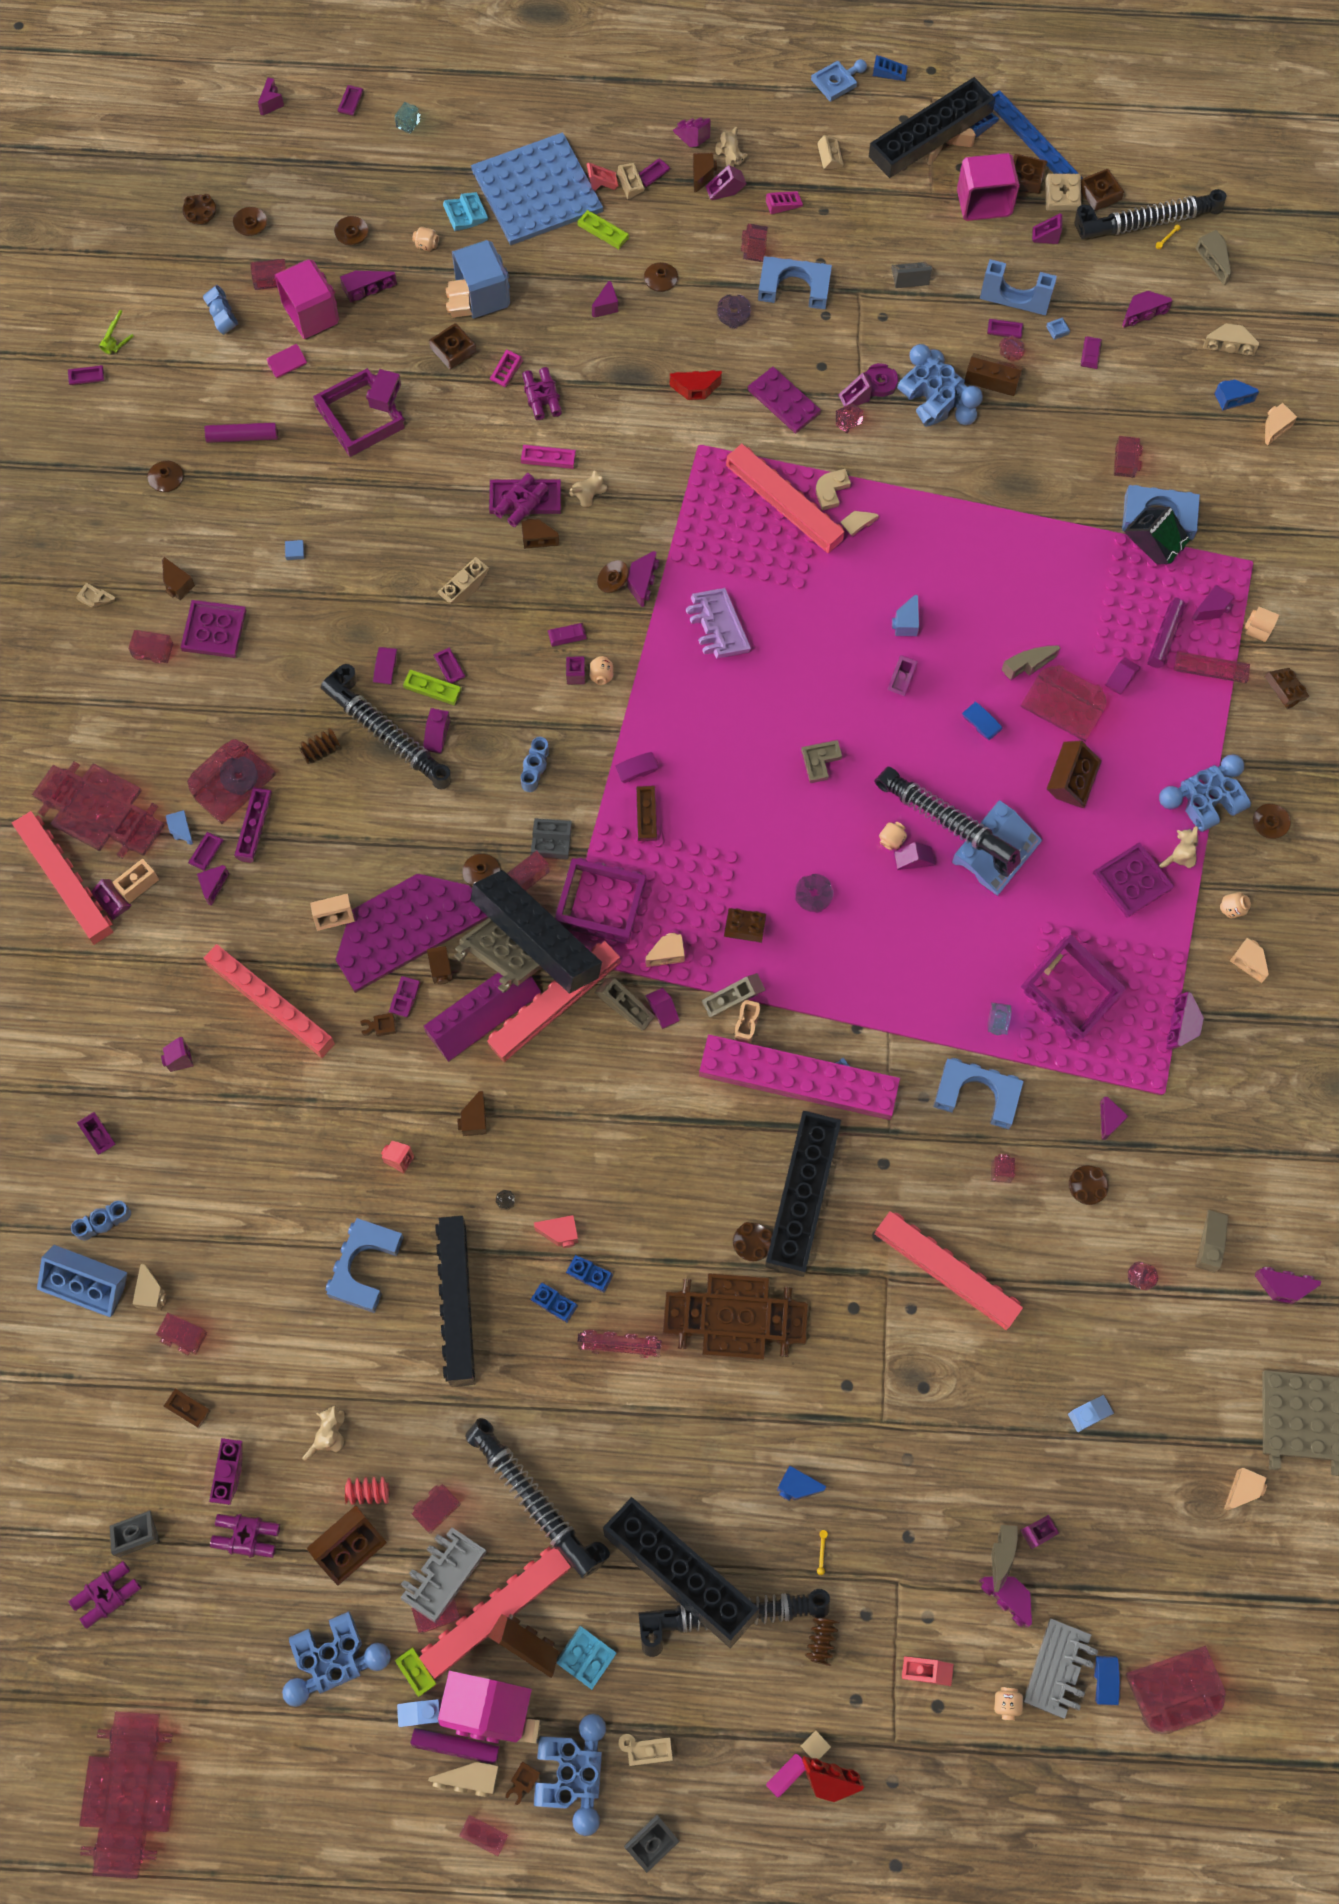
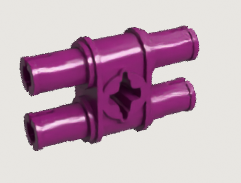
M543 367L539 370L542 382L537 383L534 381L532 371L523 372L524 392L527 394L528 405L533 410L535 420L545 418L542 406L548 404L552 416H560L562 414L559 404L560 395L557 393L556 382L551 378L549 368Z
M526 473L518 483L512 485V488L506 495L502 496V501L493 510L494 514L498 518H502L510 508L515 509V512L507 520L512 527H516L524 517L530 515L535 506L540 504V499L549 490L548 486L540 482L532 492H529L527 489L535 480L531 474Z
M217 1514L215 1526L233 1529V1536L229 1538L212 1535L210 1541L211 1548L227 1550L231 1555L234 1553L247 1555L249 1558L255 1555L274 1557L276 1546L259 1543L257 1537L259 1534L278 1537L280 1524L262 1521L260 1517L242 1516V1514L236 1516ZM247 1530V1533L250 1534V1537L245 1538L244 1541V1539L241 1538V1534H245Z
M124 1561L108 1572L103 1571L102 1575L91 1583L85 1584L84 1590L68 1601L74 1611H77L90 1600L95 1602V1608L80 1618L82 1625L86 1629L102 1617L104 1619L108 1618L110 1613L121 1605L124 1606L129 1597L142 1589L136 1579L131 1580L119 1590L115 1588V1582L130 1572L129 1567ZM103 1590L108 1591L106 1594L107 1599L101 1598L104 1595Z

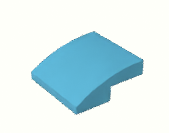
M477 192L461 194L460 199L444 200L443 206L454 231L477 226L488 220Z
M579 1626L557 1658L556 1663L592 1690L617 1653L583 1627Z

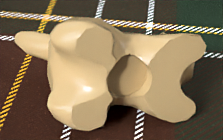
M734 127L730 133L722 132L720 136L721 142H717L715 147L717 155H725L726 166L734 167V164L739 166L742 162H745L744 158L747 157V154L740 152L738 148L737 127Z
M594 470L589 479L576 482L570 489L569 494L571 497H577L581 502V506L590 507L593 504V496L606 492L608 488L607 485L603 484V477Z
M1197 826L1193 828V831L1191 829L1177 830L1179 834L1177 838L1181 841L1173 851V854L1159 865L1160 868L1167 867L1172 862L1185 865L1187 868L1196 865V847L1198 846Z
M333 1406L316 1413L321 1418L322 1424L316 1433L314 1444H312L302 1458L304 1461L311 1458L317 1450L338 1452L342 1449L344 1437L338 1430L344 1422V1411L338 1412L337 1407Z

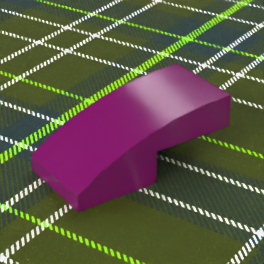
M378 648L373 683L392 685L397 649Z
M652 752L638 755L615 765L623 783L640 775L644 777L659 769Z
M401 976L389 1012L408 1018L421 982Z

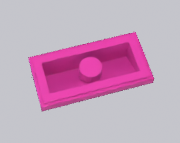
M297 344L267 358L268 366L276 379L307 364Z
M794 1754L767 1782L766 1786L777 1798L805 1771L802 1758L798 1754Z

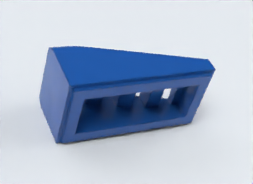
M876 55L873 76L905 81L908 66Z
M991 113L969 128L974 131L976 138L998 122L999 118Z

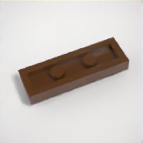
M636 786L638 841H657L655 786Z

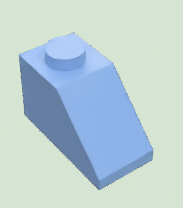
M1102 1395L1068 1413V1416L1077 1432H1080L1111 1416L1114 1412L1105 1396Z
M441 1700L397 1704L398 1726L405 1727L439 1723L438 1715Z

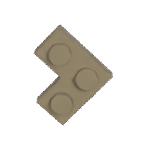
M838 740L801 748L810 783L828 780L829 776L825 763L842 760Z

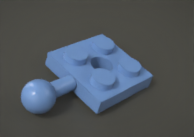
M859 59L853 67L846 70L839 61H836L811 75V81L831 102L857 87V81L851 75L856 72H865L867 64L864 60Z

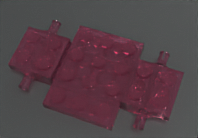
M73 761L68 770L52 765L32 794L34 798L43 803L37 812L39 815L45 817L50 808L58 810L59 812L51 822V825L98 851H101L111 836L113 840L122 845L116 854L119 858L123 859L129 850L143 856L146 854L165 825L153 817L158 808L156 804L151 803L147 811L133 805L142 792L141 788L94 763L83 778L74 774L80 767L75 761Z
M115 1711L111 1730L98 1729L97 1733H106L105 1735L97 1734V1738L110 1739L109 1757L89 1756L79 1823L81 1827L99 1828L95 1847L81 1846V1850L89 1852H80V1856H93L94 1867L92 1876L138 1879L140 1865L143 1860L156 1861L157 1856H149L157 1855V1850H144L146 1831L169 1832L177 1762L156 1760L158 1743H172V1739H164V1737H173L172 1733H160V1714Z

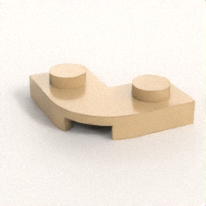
M846 469L830 472L819 478L816 485V496L822 510L839 506V500L835 491L849 488L851 485Z

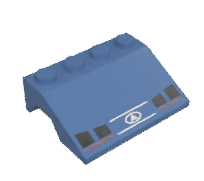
M1000 800L980 824L990 828L994 835L1019 849L1021 863L1008 877H1005L994 868L993 856L983 850L975 849L972 847L971 842L966 843V841L955 853L952 861L954 865H962L974 873L979 883L997 896L1042 842V839L1013 809Z

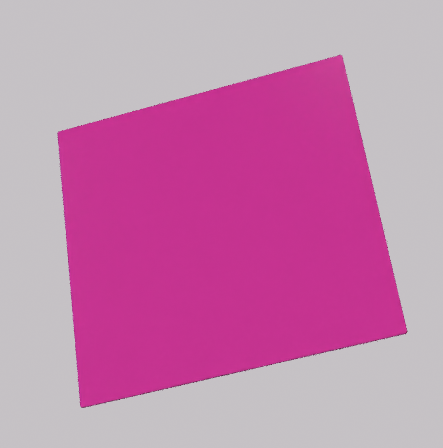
M698 445L586 856L588 862H601L609 867L614 868L617 866L625 871L641 872L643 875H646V884L629 944L571 930L568 931L590 951L596 944H602L606 941L619 955L621 963L613 969L615 971L711 993H716L747 976L758 973L766 991L748 999L749 1001L1163 1095L1166 1091L1173 1050L1166 1049L1167 1036L1170 1032V1021L1175 1007L1174 1001L1178 995L1182 994L1209 829L1203 832L1198 830L1196 865L1187 868L1185 865L1172 862L1167 867L1160 868L1174 888L1128 918L1097 880L1093 872L1139 842L1159 866L1173 854V851L1181 840L1177 838V835H1179L1177 830L1191 829L1193 831V828L1196 827L1185 811L1188 802L1186 796L1183 797V801L1178 808L1170 810L1160 804L1159 794L1161 790L1168 786L1181 787L1182 781L1196 775L1199 771L1208 769L1213 765L1216 767L1220 766L1253 562L1185 547L1178 553L1172 563L1156 564L1123 533L848 476L851 483L849 488L835 491L839 500V506L822 510L816 496V485L819 478L824 474L830 473L829 471L758 457L762 458L771 469H775L780 477L788 480L793 488L802 492L807 500L815 503L817 508L821 512L826 513L835 524H839L845 531L843 541L828 554L726 466L727 456L732 451ZM854 511L878 514L879 518L869 527L865 526L853 537L841 524V521ZM1215 585L1234 596L1231 602L1233 604L1232 608L1228 613L1224 612L1220 618L1197 621L1192 619L1197 608ZM725 588L751 649L748 653L716 659L714 653H703L705 646L714 643L700 645L698 641L702 636L710 634L705 633L702 623L691 624L690 622L692 616L701 613L687 614L686 608L694 605L691 600L693 593ZM914 595H918L919 629L917 636H895V629H892V618H895L896 611ZM1177 597L1183 600L1186 606L1164 665L1161 668H1155L1147 665L1167 608L1171 601ZM1058 645L1060 647L1056 658L1030 676L1024 671L1010 680L1001 670L1004 661L1021 652L1044 646ZM900 655L918 661L905 696L887 690ZM1126 657L1140 666V669L1120 695L1105 686L1118 663ZM975 701L1003 728L990 740H987L977 732L976 727L962 715ZM838 740L842 760L825 763L829 776L828 780L810 783L801 748ZM1082 740L1102 760L1085 808L1060 801L1047 790L1063 742ZM652 752L659 769L644 777L640 775L623 783L615 765L638 755ZM887 766L892 767L899 773L900 777L908 782L917 783L921 788H925L926 792L930 791L932 795H936L938 799L941 798L944 802H948L949 806L955 807V810L959 809L961 813H966L967 817H972L979 824L1000 800L1013 809L1042 839V842L997 896L980 884L974 873L962 865H954L952 863L955 853L964 844L966 839L960 840L959 835L955 836L953 831H948V828L943 829L942 824L937 825V820L931 821V816L926 818L925 813H919V809L914 811V806L908 807V805L903 804L895 794L883 792L877 787L874 780ZM636 786H655L657 841H638ZM887 823H901L905 826L904 831L907 834V838L899 849L914 842L931 846L935 865L897 870L894 851L897 850L893 849L891 851L885 848L880 843L879 834ZM582 871L570 916L625 929L637 884ZM729 908H738L752 912L757 911L766 914L762 943L724 937ZM669 933L682 935L685 955L684 962L646 967V956L661 937ZM1069 935H1072L1126 988L1086 1036L1079 1040L1068 1037L1065 1033L1066 1031L1061 1026L1056 1025L1052 1021V1017L1047 1012L1042 1011L1034 999L1026 996L1025 990L1021 987L1059 942ZM1064 948L1061 952L1063 955L1062 959L1049 976L1043 972L1033 984L1079 1028L1109 992Z

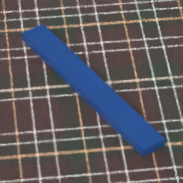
M1000 90L992 94L996 98L993 110L1040 159L1047 161L1046 166L1054 174H1079Z

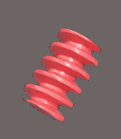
M357 1477L354 1484H352L350 1478L347 1479L345 1485L346 1505L348 1500H350L351 1505H355L357 1499L360 1505L364 1504L365 1499L368 1504H372L374 1498L376 1504H380L382 1498L385 1504L389 1503V1482L386 1483L384 1477H381L380 1483H377L375 1477H373L371 1483L368 1482L367 1477L364 1478L363 1483H360Z

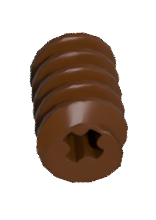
M329 728L328 735L324 731L321 732V738L316 734L314 735L315 741L308 738V745L302 741L301 748L299 747L306 763L310 764V757L314 761H316L317 754L323 758V751L329 755V748L337 751L336 745L340 746L333 730Z
M821 1617L814 1618L813 1622L818 1626L811 1627V1631L816 1635L809 1636V1639L814 1644L807 1645V1648L812 1652L806 1653L805 1656L811 1662L831 1666L826 1661V1659L833 1658L828 1653V1650L835 1649L830 1644V1641L837 1640L831 1634L838 1632V1629L833 1624H839L840 1622Z

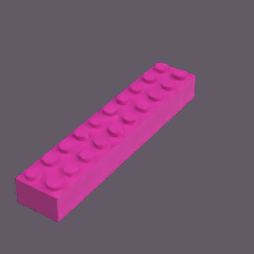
M709 1034L699 1070V1077L890 1120L892 1117L900 1081L898 1077Z

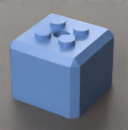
M485 240L452 251L455 280L465 279L469 288L472 309L471 317L474 319L507 308L510 304L509 274L506 267L504 268L502 258L497 253L493 243Z

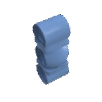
M215 285L203 295V299L207 306L210 307L209 311L215 321L216 328L221 334L225 335L238 325L234 314L231 313L232 309L226 299L225 292L220 286Z
M543 737L533 739L529 755L523 761V772L520 778L522 789L526 792H533L537 789L540 775L546 769V757L549 754L547 740ZM544 747L543 750H537L536 748ZM532 763L539 764L538 766H531ZM527 779L534 780L531 783L525 782Z
M114 1201L110 1205L105 1206V1208L95 1209L90 1213L89 1217L84 1216L82 1219L75 1220L71 1225V1232L80 1240H89L92 1236H96L97 1233L108 1232L113 1224L117 1226L119 1223L129 1220L131 1210L124 1202ZM119 1208H124V1212L116 1216V1211ZM105 1217L104 1223L97 1225L98 1219ZM82 1226H86V1231L82 1234H79V1228Z

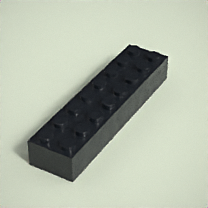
M973 77L872 141L868 157L890 179L991 114L996 98Z
M504 870L473 884L471 901L569 994L599 978L602 961Z
M804 1110L802 1112L765 1263L766 1268L801 1277L805 1275L840 1129V1119Z
M463 1216L439 1217V1224H435L438 1241L440 1240V1244H436L437 1256L441 1260V1264H438L437 1267L438 1276L442 1280V1284H439V1296L443 1300V1304H440V1316L442 1321L444 1320V1325H441V1336L443 1341H445V1345H442V1356L447 1363V1366H443V1376L451 1387L475 1385L466 1223Z
M633 1497L603 1526L604 1536L730 1649L759 1617V1608Z

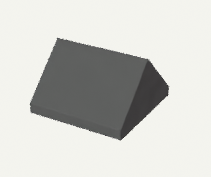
M926 262L891 265L895 288L929 285L932 266Z
M151 1511L110 1525L111 1553L113 1556L120 1558L160 1542Z
M656 1814L624 1847L647 1873L680 1841Z

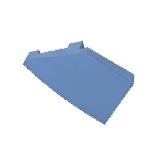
M184 810L166 815L170 833L173 834L174 839H182L187 841V844H193Z

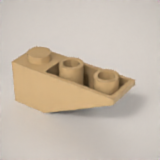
M475 1762L429 1777L428 1781L433 1782V1787L445 1789L446 1785L455 1786L454 1791L467 1793V1789L475 1790V1795L488 1797L489 1793L494 1794L499 1766Z

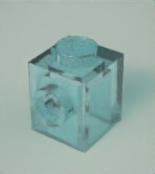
M404 102L394 116L396 128L411 134L420 121L419 108Z
M991 1003L987 1022L988 1032L995 1035L1008 1034L1012 1015L1011 1005Z

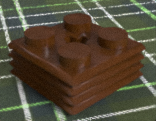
M1015 154L1013 160L1019 189L1038 194L1047 161Z
M1108 168L1081 179V193L1094 211L1118 202L1123 198L1124 190Z
M454 323L429 340L431 350L449 369H452L477 352L476 344L457 323Z

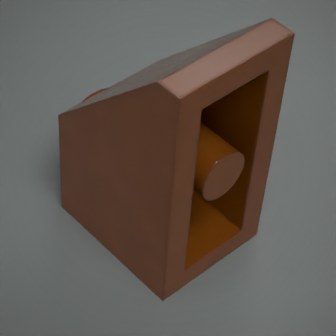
M693 153L694 192H698L714 177V171H717V160H714L713 153Z
M527 519L521 521L524 549L559 546V534L541 520Z
M164 557L162 565L165 591L170 597H176L181 601L195 586L193 579Z
M446 946L427 949L434 984H446L453 980Z
M479 1091L461 1111V1118L457 1119L458 1130H462L463 1136L487 1134L483 1091Z

